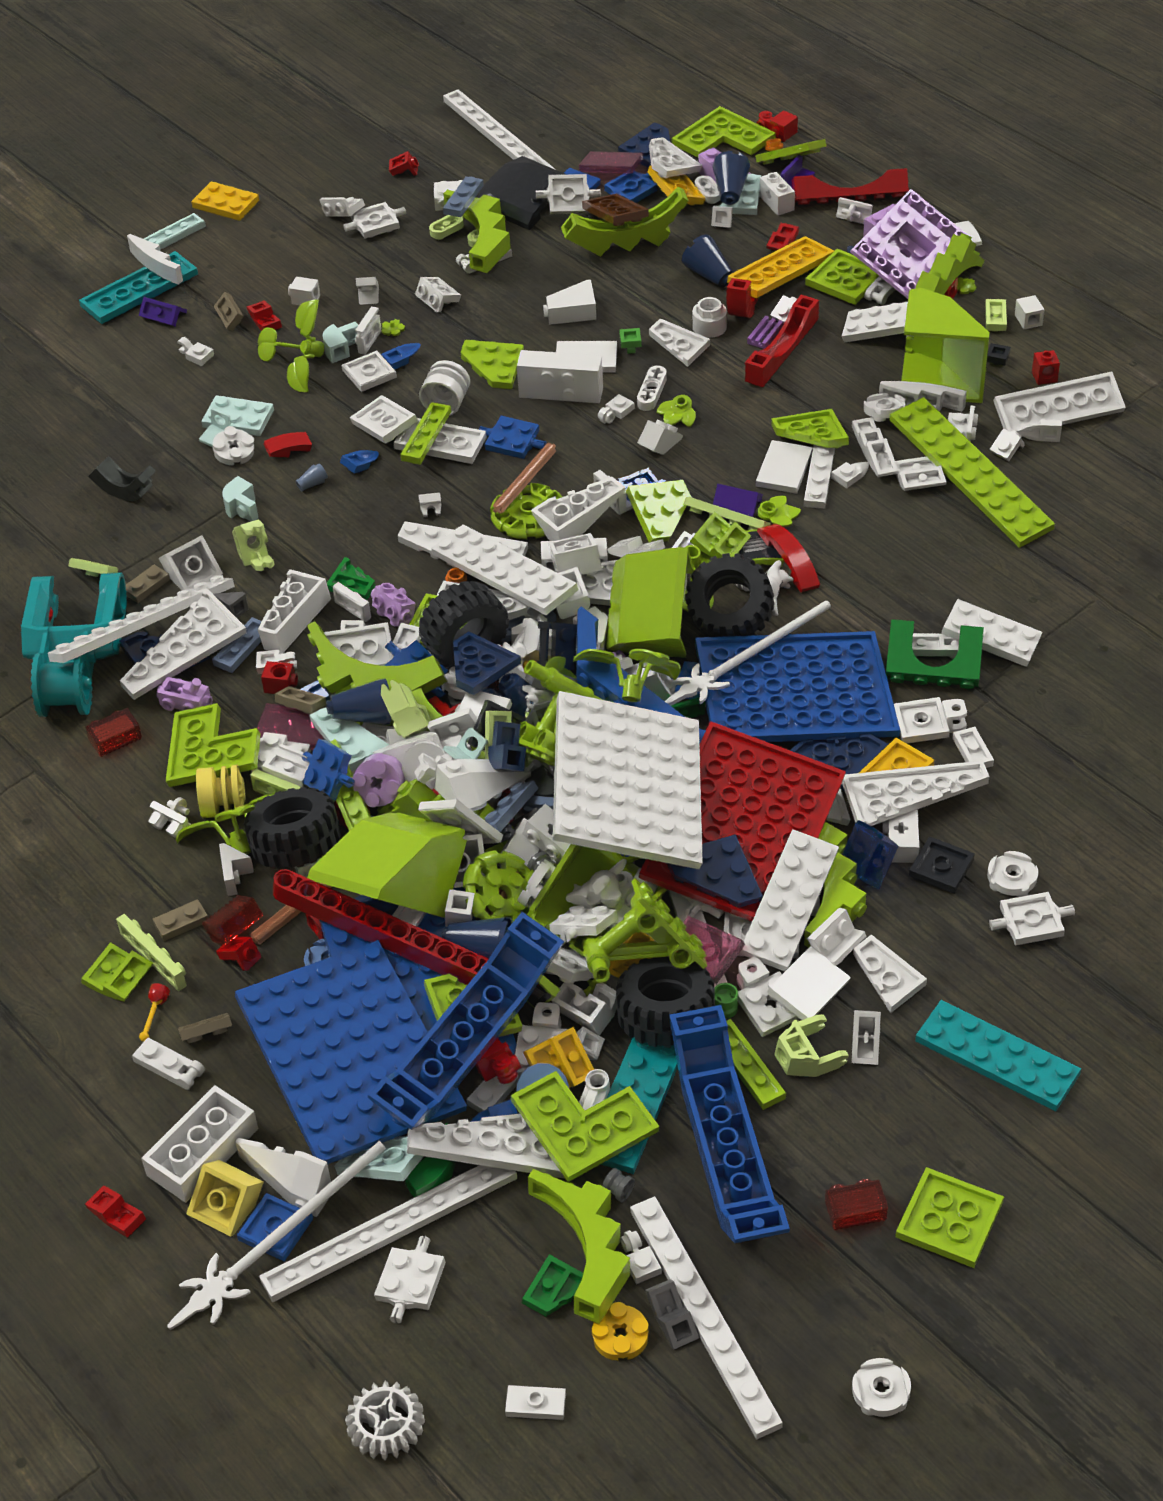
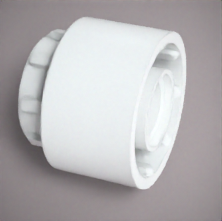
M707 297L701 299L694 306L692 319L693 331L707 338H713L722 335L726 331L727 309L720 300Z

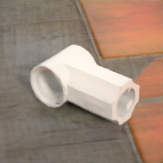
M601 1069L592 1070L586 1075V1085L579 1101L584 1110L605 1100L609 1094V1077Z

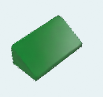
M700 697L671 705V707L686 718H694L705 714V701L700 704Z

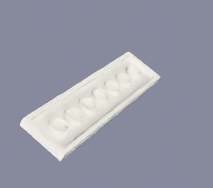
M465 525L458 527L431 548L434 556L544 615L550 613L579 590L577 583Z

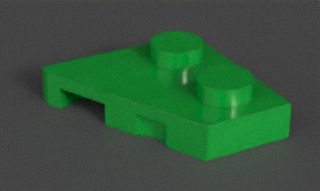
M344 557L327 582L330 592H333V585L339 582L351 591L357 592L365 600L369 598L376 586L375 580L369 575H365L361 568H355L347 557Z
M549 1254L522 1298L521 1303L546 1317L574 1300V1295L584 1273Z

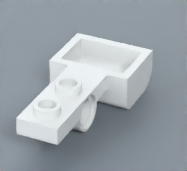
M578 567L558 573L577 583L579 589L556 607L559 617L565 619L575 616L581 606L588 610L590 599ZM513 597L500 600L508 612L509 620L523 615L525 618L537 620V614H542Z

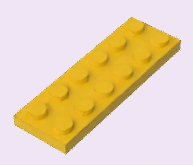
M804 236L728 275L727 283L732 278L750 280L751 296L758 298L819 266L834 250Z

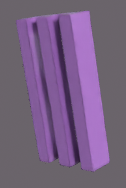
M765 316L747 338V344L765 349L783 327V321L779 320L777 323L775 318L769 320V317Z

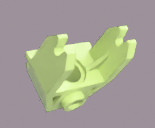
M259 519L233 528L232 534L236 548L244 566L251 565L256 571H263L265 567L272 568L275 565L274 560L268 555L265 544L268 542L264 524ZM251 536H256V541L248 545V539Z
M394 680L390 681L391 690L385 684L381 685V696L394 721L393 726L399 736L402 735L403 738H408L428 729V723L431 719L427 708L416 702L409 687L403 683L398 684Z
M815 1015L798 1022L794 1020L789 1029H786L779 1036L774 1055L786 1075L817 1077L836 1070L847 1063L846 1058L849 1055L846 1051L839 1050L819 1058L806 1037L817 1033L825 1027L824 1022L827 1019L824 1015Z

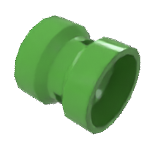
M730 983L716 985L714 988L715 1006H722L725 1019L735 1016L738 1011L737 988Z

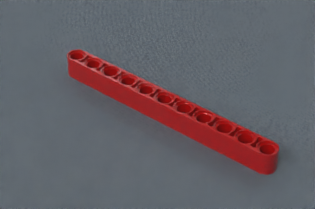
M280 870L274 875L273 896L279 902L366 941L374 942L379 940L382 948L442 975L450 974L455 976L459 982L465 985L469 984L488 961V958L291 870Z

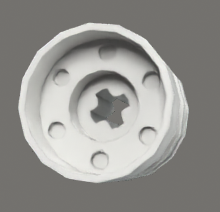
M443 360L436 362L432 365L419 391L421 403L426 409L431 402L451 406L450 415H453L458 411L470 386V377L461 365L453 361Z

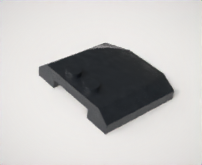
M521 156L505 163L484 184L478 198L483 194L499 198L501 215L505 216V220L530 230L541 219L540 212L549 204L547 198L536 199V190H547L549 175L567 174Z

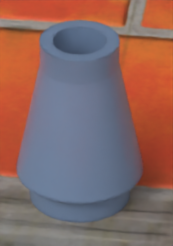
M313 464L295 483L301 491L324 483L328 475L321 464Z

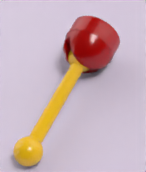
M154 983L150 986L148 998L152 1003V1007L144 1031L139 1034V1039L143 1042L149 1038L148 1032L157 1005L164 1004L168 999L170 989L165 985Z

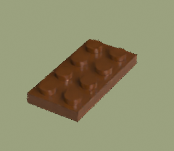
M617 193L582 201V208L596 215L598 218L604 219L606 222L613 224V226H622L627 221L639 222L642 221V218L649 217L647 208Z

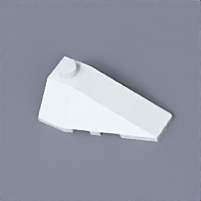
M609 477L589 484L587 489L576 493L574 490L569 491L565 497L556 499V497L549 498L533 508L531 512L550 541L580 536L625 492L626 488L613 477Z
M456 759L436 766L435 789L445 800L457 799L470 810L476 811L485 807L487 801L491 798L497 799L500 797L505 789L511 788L516 783L523 782L531 777V772L526 767H524V772L493 769L489 759Z
M238 1138L235 1141L239 1157L287 1202L301 1208L331 1182L327 1162L305 1152L296 1151L293 1155L285 1153L286 1151L283 1147L277 1146L274 1150H270L260 1142ZM327 1200L312 1212L313 1216H318Z

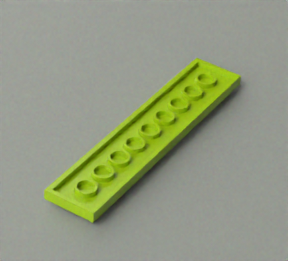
M924 397L890 414V421L936 466H941L943 473L1019 548L1054 530L1055 523Z

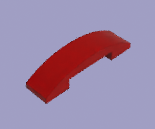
M778 524L757 529L767 546L773 545L791 569L790 577L794 579L793 583L800 592L819 588L820 582L808 554L793 534Z

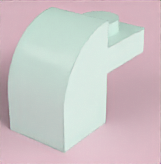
M356 322L339 328L332 324L324 330L323 343L325 355L331 363L350 357L349 346L355 344L357 335L355 330L358 324Z
M237 476L224 487L222 492L226 513L231 519L238 514L241 518H245L250 522L258 519L256 502H254L253 484Z

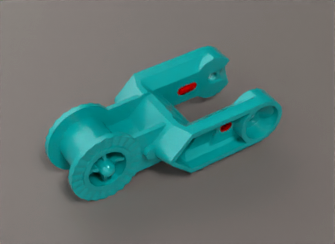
M122 572L102 573L99 581V599L94 624L53 626L59 606L58 595L53 593L54 576L32 577L21 625L23 658L33 660L31 689L35 711L38 717H47L50 706L76 705L80 715H88L91 710V699L93 697L92 673L96 660L118 655L120 650L119 640L121 638L65 663L50 662L48 652L55 650L59 644L73 642L77 636L91 634V631L95 628H105L109 626L111 621L125 619L127 592L124 575Z

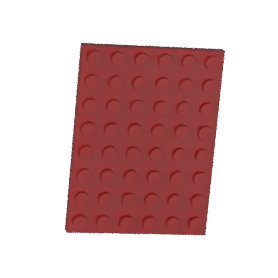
M710 721L699 744L702 844L736 834L760 891L764 896L792 829L817 839L819 838L844 780L846 771ZM646 859L639 873V879L751 922L761 903L758 902L737 908L729 904L730 901L719 896H716V898L697 890L696 886L674 880L665 862Z

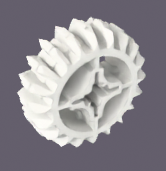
M385 1380L383 1387L378 1388L373 1382L371 1391L363 1388L361 1391L362 1397L354 1395V1405H348L349 1415L346 1416L345 1421L348 1426L347 1434L351 1438L352 1444L355 1447L359 1446L360 1452L363 1455L369 1451L370 1457L374 1459L378 1453H381L382 1458L386 1460L388 1454L393 1453V1456L397 1458L399 1455L398 1450L400 1449L408 1453V1443L416 1445L418 1441L417 1435H422V1425L425 1422V1418L422 1414L423 1406L418 1401V1396L415 1393L411 1394L407 1386L400 1389V1384L396 1382L392 1387H389L388 1382ZM398 1406L406 1411L408 1418L402 1417L401 1413L396 1412L395 1407ZM363 1422L368 1423L369 1427L374 1428V1435L363 1428Z

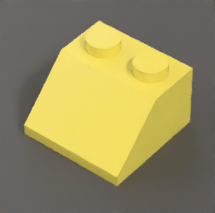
M221 1160L203 1164L186 1214L231 1237L255 1208L263 1181Z

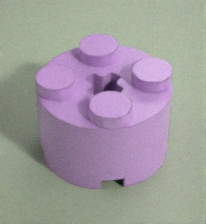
M376 753L367 757L356 769L352 777L355 780V783H353L354 791H358L364 802L370 807H379L391 803L399 794L398 788L405 782L400 761L391 755L388 756L383 753ZM381 778L383 782H378L376 779Z

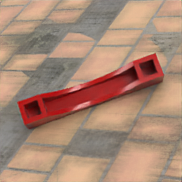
M907 168L890 169L875 181L853 188L832 186L820 181L813 175L795 176L792 179V189L795 191V203H798V205H808L811 201H817V204L829 203L828 200H836L838 203L840 197L846 199L855 198V201H864L866 197H874V200L885 199V196L903 198L909 191Z
M802 294L792 305L787 319L776 338L765 349L754 351L746 360L745 382L760 387L765 386L819 318L818 299Z

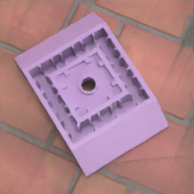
M910 189L850 252L908 299L909 290L915 289L922 271L929 273L937 253L945 254L953 234L960 236L961 233H966Z

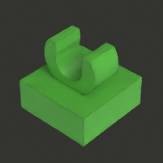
M640 328L620 329L621 349L627 348V354L635 353V347H642Z

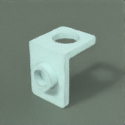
M212 408L211 425L201 435L199 441L213 447L214 437L221 431H224L226 427L231 426L230 415ZM216 415L223 417L225 423L219 422Z
M468 728L456 747L444 746L443 750L455 760L477 759L488 741L473 728ZM470 737H475L478 740V747L474 751L467 748V740Z

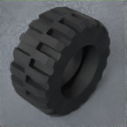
M726 553L722 554V558L717 559L714 556L710 558L711 561L709 563H701L699 565L700 570L698 572L695 570L692 573V581L687 583L686 589L688 593L685 594V601L688 605L687 609L696 628H699L705 637L756 636L755 632L757 630L762 631L766 627L764 621H770L772 617L770 610L774 609V593L764 569L759 564H755V561L749 557L744 560L741 554H735L734 557H730V554ZM740 584L750 590L751 594L748 602L734 613L722 614L710 608V600L713 594L725 585Z
M468 581L460 582L459 585L453 584L449 586V589L440 591L435 599H431L428 608L425 607L423 617L420 618L419 636L422 643L437 659L439 664L446 668L455 667L453 641L467 632H471L494 644L501 645V640L506 637V629L509 626L508 612L505 606L486 585L470 581V583Z
M291 788L288 791L276 792L272 796L268 795L263 798V801L254 804L255 809L247 813L244 820V830L253 858L263 866H270L272 869H291V867L296 866L298 868L303 867L307 863L312 864L320 857L322 858L339 842L341 837V827L332 798L325 792L315 788Z
M669 956L641 959L638 964L633 963L617 981L616 1005L618 1023L629 1037H634L641 1044L645 1042L651 1047L659 1045L663 1046V1048H671L674 1045L670 1015L715 1006L713 978L696 961L686 968H676L672 965Z

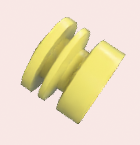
M238 764L231 766V776H229L226 766L221 767L220 777H216L213 767L198 768L196 770L197 798L202 818L215 817L219 814V807L222 805L225 811L232 810V804H234V808L244 805L245 786Z

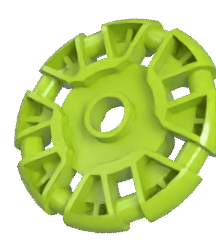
M530 483L507 509L500 514L493 511V504L501 496L497 495L490 508L492 523L500 532H506L507 536L527 540V537H536V539L545 537L543 529L536 521L530 509L535 508L549 498L556 497V499H559L563 496L556 490L552 491L549 486Z
M496 850L482 853L474 858V863L469 864L465 871L463 888H465L466 892L475 893L472 914L475 918L478 917L480 920L510 917L514 922L521 911L527 915L530 908L517 901L522 890H527V882L534 873L533 870L530 871L524 864L525 860L513 853L506 851L498 853ZM497 863H500L501 869L497 868ZM499 889L506 892L507 899H504L499 894ZM486 906L493 912L491 915L484 910Z

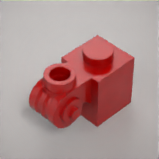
M783 110L775 117H772V112L770 111L759 113V120L756 124L775 132V139H781L782 142H785L798 132V117Z
M498 1038L475 1065L485 1082L497 1076L501 1084H508L514 1081L518 1075L517 1071L522 1068L516 1055L512 1054L506 1042L501 1043Z

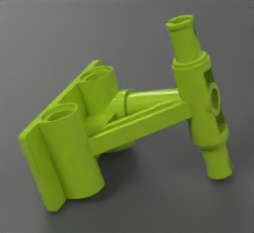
M529 660L524 668V673L539 680L544 688L555 694L541 722H537L536 726L526 721L521 723L519 746L526 747V753L531 755L532 758L555 767L556 706L559 691L600 700L603 699L594 695L591 688L583 687L558 673L557 669H547L534 660Z
M636 878L631 881L635 895L631 898V909L624 915V919L604 936L599 934L597 936H583L582 948L584 951L582 953L586 958L587 967L593 973L594 979L596 978V981L600 983L606 982L609 979L610 961L669 956L672 965L676 968H686L694 961L703 969L708 966L705 960L707 954L701 948L703 944L695 934L690 936L685 931L687 927L679 917L673 918L668 913L670 909L662 899L657 901L652 896L654 892L646 882L640 883ZM635 932L647 933L655 940L622 944Z

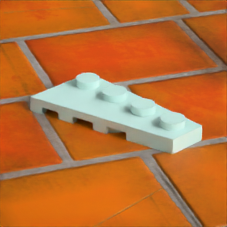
M322 708L310 714L312 724L326 741L331 742L336 739L342 750L352 755L349 762L351 771L357 769L367 757L373 755L374 751L389 745L354 721L333 719L332 714H327V708Z

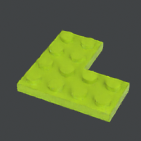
M719 106L674 136L672 144L698 158V154L715 148L722 142L753 155L766 146V141L775 139L776 133Z
M218 703L175 712L166 783L169 787L196 782V770L198 768L213 767L216 777H220L222 766L227 767L229 775L231 774L232 765L238 764L240 772L257 769L261 735L258 728L218 736L221 713Z
M557 1071L511 1095V1102L567 1182L659 1132V1125L630 1086L587 1110L583 1109Z

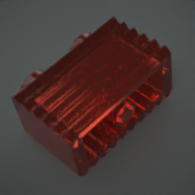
M128 708L115 711L110 716L101 720H95L85 727L88 739L100 757L142 738L139 724Z
M236 895V898L229 901V904H225V907H221V910L218 909L217 913L214 912V915H210V919L206 918L202 925L213 942L226 945L259 920L263 913L254 898Z
M862 1179L856 1184L848 1186L836 1184L825 1192V1204L834 1230L859 1226L860 1224L864 1225L865 1223L869 1224L870 1222H880L881 1220L885 1221L887 1219L888 1204L879 1179L873 1181Z

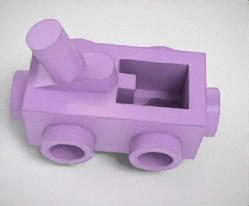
M382 583L375 586L371 592V597L373 598L372 606L377 609V614L389 618L390 624L395 627H399L401 623L409 624L414 616L416 603L407 597L406 590L404 588L396 589L390 583Z
M166 677L163 684L157 689V698H159L160 705L168 711H172L174 708L182 711L211 705L213 701L212 696H210L209 686L201 684V680L198 678L188 682L182 679Z

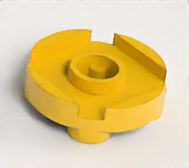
M615 1302L610 1306L600 1324L593 1322L592 1337L595 1348L602 1356L610 1360L618 1361V1358L628 1357V1360L633 1359L641 1354L647 1346L648 1322L639 1310L626 1306L622 1302ZM618 1328H624L627 1334L626 1336H614L615 1330Z

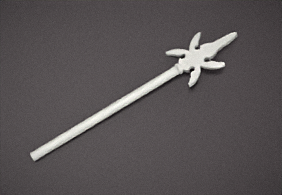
M828 601L820 603L708 673L704 672L699 676L700 665L699 663L696 664L691 672L692 678L680 677L669 681V685L682 686L679 691L670 696L665 702L671 706L685 698L697 695V692L700 691L699 701L702 704L707 699L708 690H720L730 687V682H715L718 677L830 609V603Z
M378 1141L236 1264L228 1268L227 1272L219 1271L217 1277H214V1274L217 1272L219 1255L215 1253L207 1267V1279L192 1278L179 1284L180 1288L197 1289L199 1286H203V1289L195 1291L189 1303L167 1325L168 1328L172 1330L195 1313L206 1310L210 1307L211 1301H216L215 1305L212 1306L210 1321L214 1325L222 1313L223 1298L239 1299L250 1294L249 1289L226 1291L228 1287L233 1288V1280H236L243 1271L385 1151V1146Z

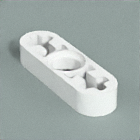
M653 366L648 370L637 395V406L640 410L650 411L655 408L667 380L664 367ZM648 387H656V389H647V388H648Z

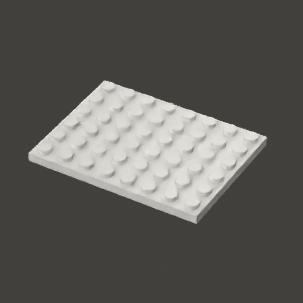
M559 691L556 706L552 840L700 869L703 862L699 720Z

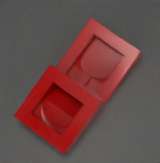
M780 223L777 231L772 233L766 248L777 251L794 242L799 233V227Z
M265 300L247 306L250 316L261 331L267 327L275 330L282 328L281 320L273 314L272 307Z
M295 432L267 439L264 441V446L269 457H289L291 451H310L312 443L306 432Z
M104 1185L85 1203L86 1208L127 1238L146 1220L142 1211L126 1203L122 1195Z

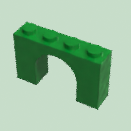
M891 619L886 667L887 679L896 683H902L906 680L913 681V683L925 685L929 682L936 683L942 687H948L950 684L960 685L961 688L965 689L978 687L984 627L961 625L959 647L955 658L946 665L932 667L923 664L914 655L912 649L914 621Z

